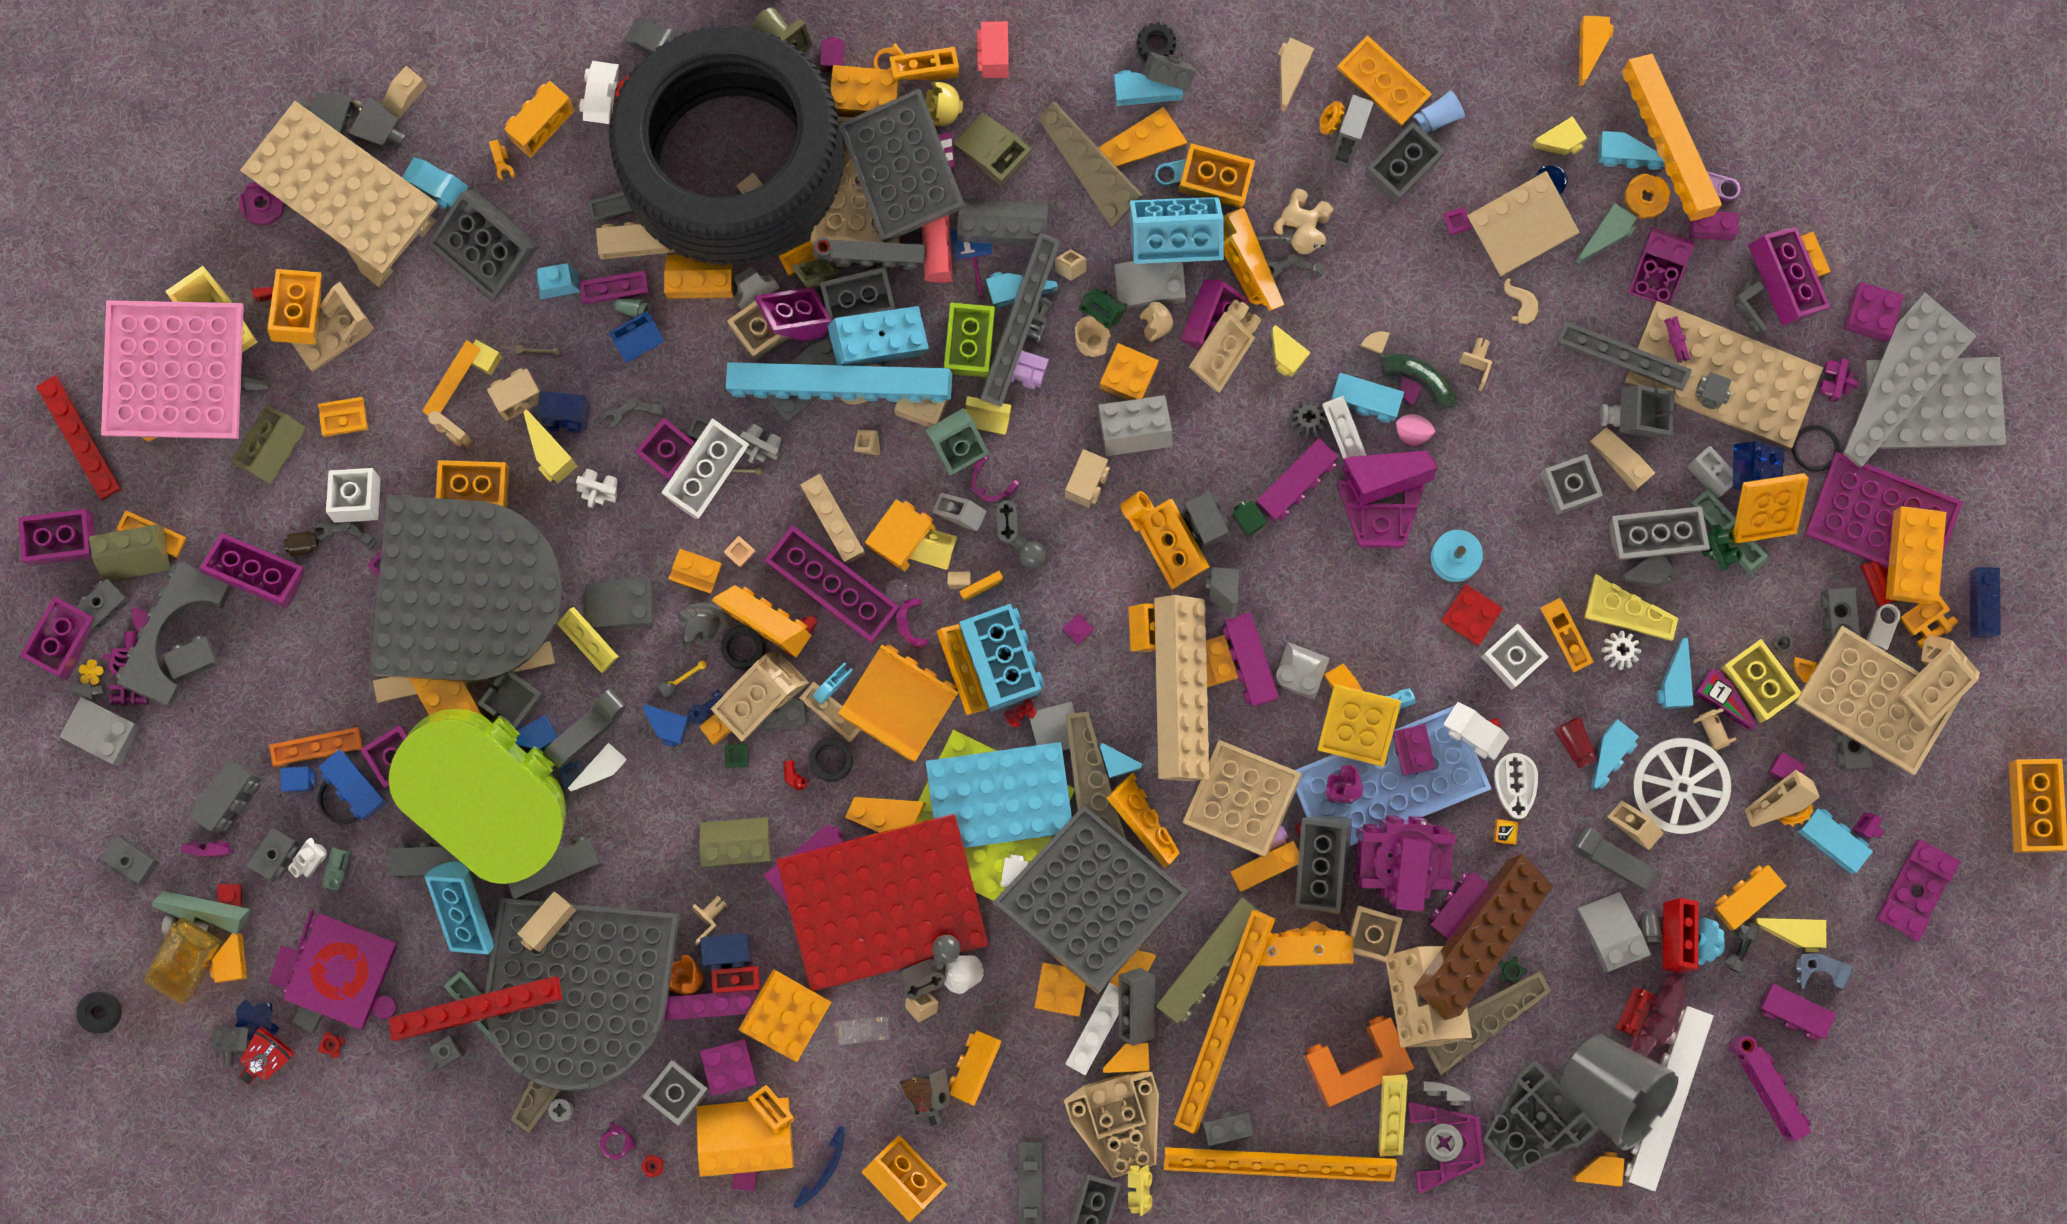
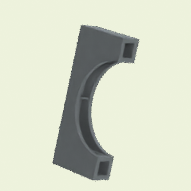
M180 561L177 566L174 565L168 575L170 580L167 586L161 588L158 594L160 599L157 605L152 606L147 616L149 618L147 625L142 626L137 635L139 640L136 646L130 648L126 657L128 661L125 667L122 666L116 675V679H118L116 683L120 687L169 709L180 688L164 675L159 663V643L165 628L174 617L188 608L199 605H213L222 608L231 591L229 584L203 574L200 570Z

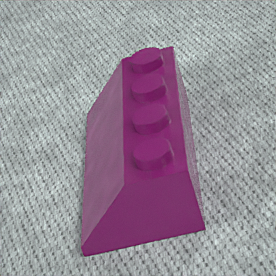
M1797 226L1766 234L1748 245L1782 326L1801 321L1831 308Z

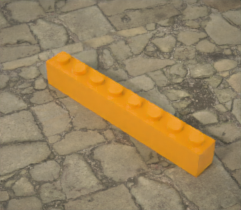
M1653 54L1629 59L1622 70L1623 78L1631 89L1632 98L1637 102L1640 115L1647 124L1649 135L1657 146V153L1662 157L1665 164L1666 173L1672 179L1674 190L1683 203L1684 212L1688 214L1690 221L1714 216L1722 204Z

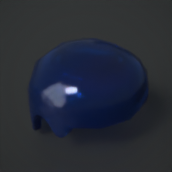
M1555 164L1541 167L1533 178L1547 171L1559 195H1561L1568 185L1566 171L1561 166Z

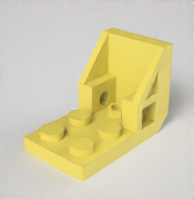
M204 266L166 290V293L173 302L232 303ZM244 320L242 353L257 343Z

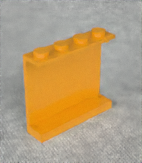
M881 644L876 655L837 715L915 763L959 692L955 691L956 686L946 680L941 682L936 679L937 674L927 668L922 670L917 667L918 662L908 656L904 659L898 655L899 651L893 646L887 644L885 647Z

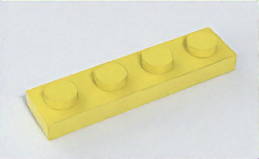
M1406 1074L1383 1076L1378 1143L1380 1157L1403 1155L1408 1081Z

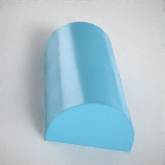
M458 861L443 863L432 868L424 877L449 950L452 952L489 954L494 947L493 939L469 868Z

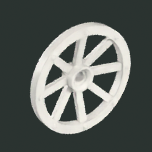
M1674 738L1655 745L1642 757L1635 771L1633 789L1641 812L1652 818L1660 829L1671 833L1687 834L1707 828L1722 815L1729 802L1731 779L1723 759L1710 746L1694 739ZM1674 747H1687L1682 775L1678 774L1665 754V750ZM1694 749L1702 751L1714 761L1697 774L1689 777ZM1659 755L1673 777L1672 780L1644 774L1648 764L1655 756ZM1719 769L1722 778V791L1694 786L1696 782ZM1642 781L1670 787L1671 790L1645 803L1642 793ZM1681 782L1687 785L1684 791L1678 789ZM1692 793L1717 797L1720 800L1715 809L1706 817L1692 796ZM1676 796L1670 823L1658 818L1650 810ZM1684 798L1687 799L1700 821L1688 825H1677Z

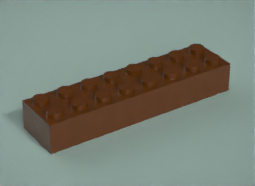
M1524 854L1510 858L1504 863L1413 987L1444 1020L1461 1016L1553 888V885Z

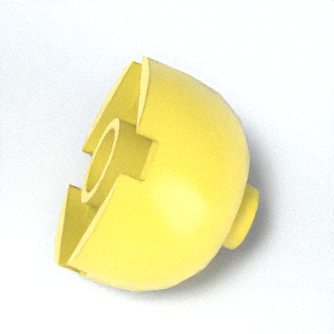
M932 82L930 85L934 87L932 90L928 89L925 101L935 127L950 125L956 120L958 114L962 113L963 101L960 100L957 90L951 85L943 82Z

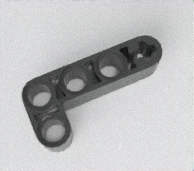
M608 689L597 699L594 707L556 738L544 750L543 754L558 769L563 768L609 729L617 717L620 718L626 704L611 689Z
M1587 826L1581 828L1570 847L1571 850L1595 864L1599 863L1600 867L1616 876L1619 874V878L1647 893L1659 874V871L1604 840L1602 834Z

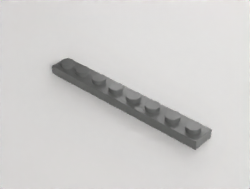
M1042 233L1037 235L979 400L999 408L1002 407L1060 243L1057 239Z

